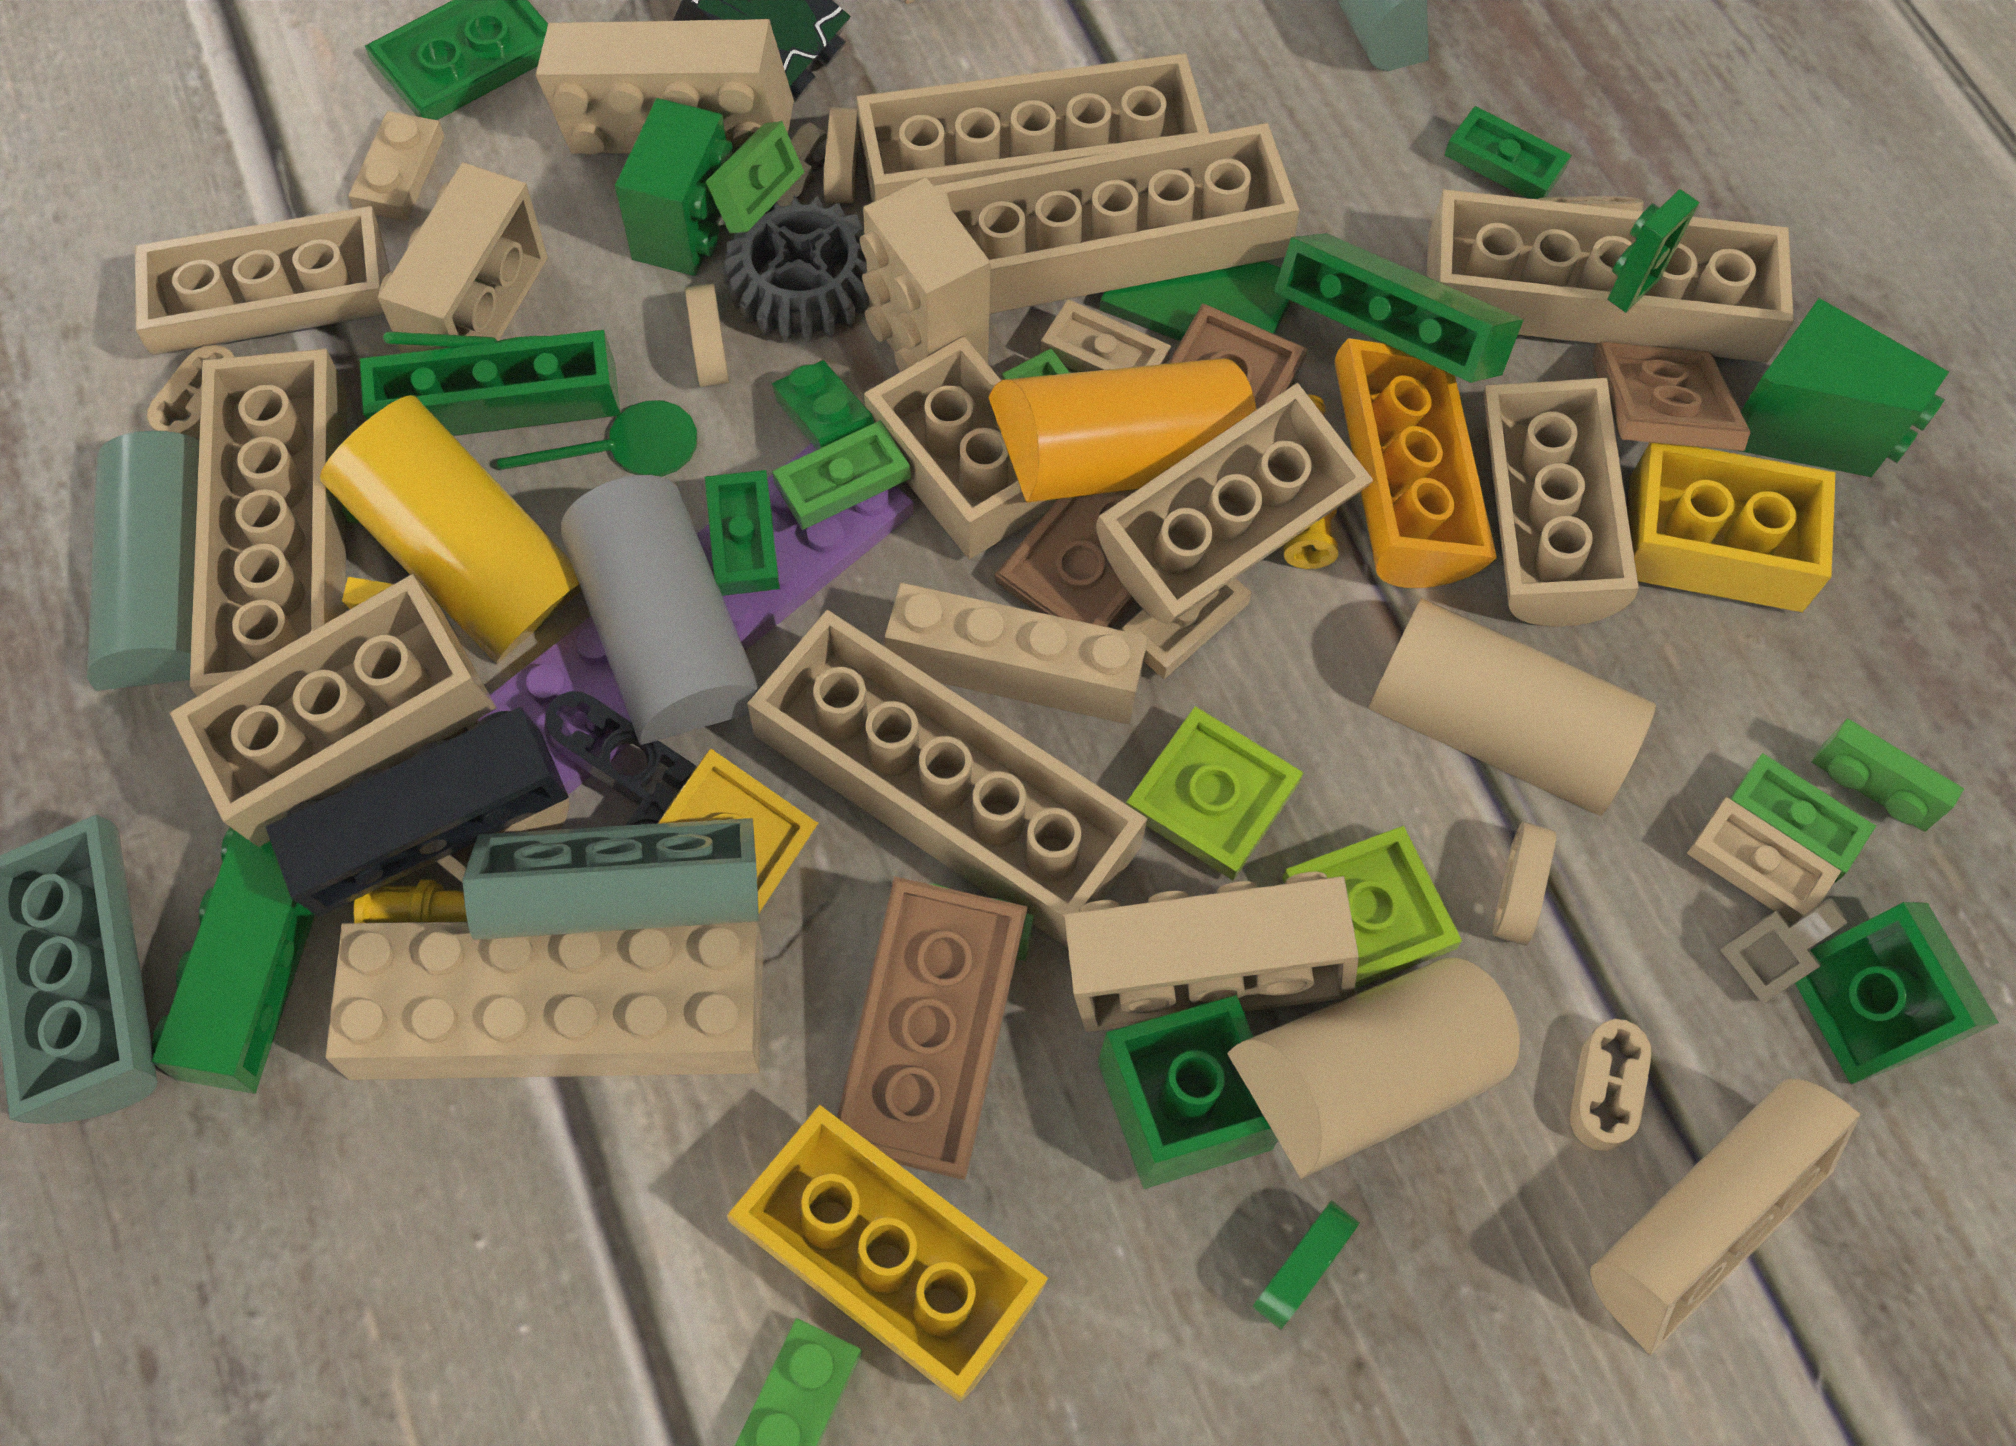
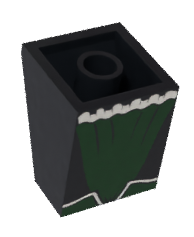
M682 0L673 21L769 19L793 100L797 102L816 78L810 72L818 62H821L825 67L829 66L846 44V41L840 34L851 16L833 0Z

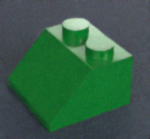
M1902 902L1811 949L1810 951L1821 963L1820 967L1795 983L1851 1085L1936 1053L1999 1023L1928 903Z

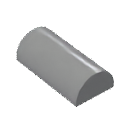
M634 475L606 482L578 498L563 516L561 536L640 745L748 715L747 703L760 687L721 591L716 584L714 574L678 487L663 477Z

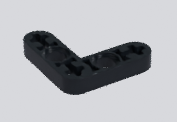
M569 691L560 694L550 703L546 711L544 734L548 743L557 752L638 805V808L625 826L657 824L670 806L673 793L659 782H657L653 794L643 789L652 780L659 763L668 767L662 780L677 789L684 786L697 767L659 740L640 745L632 722L584 692ZM578 710L587 715L585 727L599 738L602 736L604 727L614 731L605 739L599 757L589 753L593 749L595 740L584 732L577 730L571 737L561 732L564 722L559 716L561 713L569 717L574 716ZM633 744L645 753L647 767L643 772L635 776L622 775L611 764V752L617 746Z

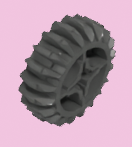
M794 195L789 206L780 207L775 203L768 210L769 213L764 214L748 232L734 233V240L727 241L723 272L725 283L728 284L729 298L735 308H740L741 315L744 317L746 324L758 322V327L763 335L778 328L785 342L793 333H802L807 342L810 343L814 332L820 330L832 338L836 330L835 324L839 323L852 328L855 313H865L869 306V296L862 280V275L867 273V263L860 245V236L864 235L865 232L862 229V224L859 222L857 214L844 217V211L839 203L824 209L817 196L810 205H801ZM771 259L772 261L768 263L769 270L759 275L762 267ZM842 262L845 265L844 269L835 279L832 278L834 267Z

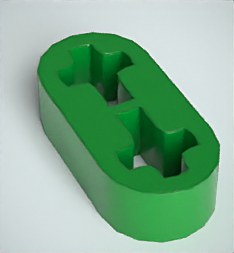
M1331 1200L1252 1307L1281 1330L1333 1262L1360 1222Z

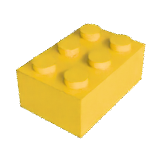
M1649 442L1630 475L1627 514L1637 580L1649 584L1803 613L1832 577L1836 472L1696 446Z

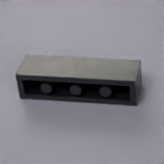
M519 707L512 711L492 713L481 719L474 729L448 741L439 740L420 747L413 754L412 758L387 770H374L364 773L351 782L350 787L323 800H310L300 803L291 808L286 817L265 827L291 898L320 917L475 843L478 834L499 832L568 799L569 796L540 729L522 707Z

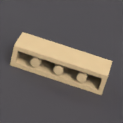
M901 582L884 637L887 649L939 683L1128 725L1130 724L1148 636Z

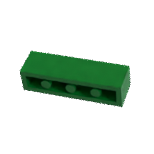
M1327 233L1291 237L1274 289V293L1470 383L1503 375L1524 319Z
M604 329L359 358L363 414L367 420L392 402L409 395L416 396L453 436L621 416L616 365Z
M230 827L222 841V865L215 885L207 889L200 903V927L191 950L183 954L177 967L176 986L178 989L169 1014L160 1019L153 1034L152 1050L154 1056L152 1063L178 1081L256 1094L315 914L291 898L271 841L258 847Z

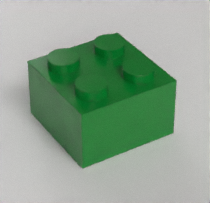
M656 98L615 184L632 260L696 276L704 256H711L714 253L719 236L718 225L722 216L706 181L732 156V143L726 140L722 114Z
M1237 995L1106 1032L1097 1062L1143 1190L1272 1151L1278 1142L1274 1132L1227 1054L1237 1044L1253 1038Z

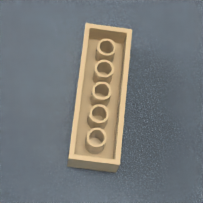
M1186 53L857 96L859 143L871 202L877 201L925 177L935 186L1210 134Z
M1268 123L934 186L991 262L989 314L1282 258L1286 255L1291 237L1296 235L1299 208Z
M1443 189L1428 234L1427 277L1524 319L1518 335L1588 343L1610 342L1707 351L1711 353L1712 357L1768 363L1794 322L1789 227L1692 217L1662 278L1627 313L1608 301L1607 298L1618 278L1612 272V269L1623 252L1635 242L1636 238L1630 235V231L1644 211Z
M327 349L203 360L190 688L196 696L201 695L346 612V605L342 602L346 586V517L342 512L343 504L320 481V473L330 456L346 440L347 390Z
M829 610L824 612L747 703L755 737L991 897L1027 906V914L1034 915L1033 925L1067 948L1064 914L1080 912L1079 909L1084 904L1103 900L1141 848L1148 818Z
M468 922L342 923L325 1058L348 1080L759 1074L763 940L758 922L473 940Z

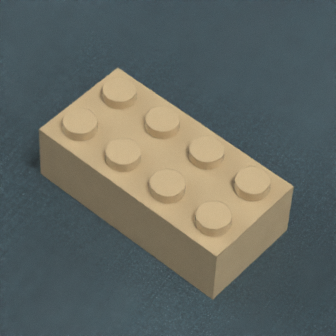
M769 19L548 23L535 74L571 154L630 153L656 98L722 114L726 140L732 143V153H735L764 123L783 121L788 133L794 103Z
M411 574L169 713L222 821L260 847L270 841L265 826L286 817L288 811L294 806L310 800H323L350 787L351 782L364 773L374 770H387L412 758L413 754L420 747L449 737L497 709L441 608L417 578Z
M1306 872L1289 877L1285 881L1286 884L1258 888V885L1254 882L1240 881L1219 887L1216 894L1189 897V894L1183 891H1166L1151 896L1148 899V903L1121 906L1117 901L1100 900L1084 904L1080 907V912L1064 914L1073 994L1085 1031L1092 1032L1122 1028L1235 995L1238 997L1243 1012L1354 996L1359 956L1344 876L1327 878V875L1321 872Z

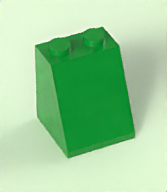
M1818 298L1764 373L1740 412L1750 430L1745 451L1741 452L1872 477L1886 458L1895 463L1899 462L1918 435V432L1910 428L1912 425L1923 431L1937 413L1945 399L1935 393L1949 371Z

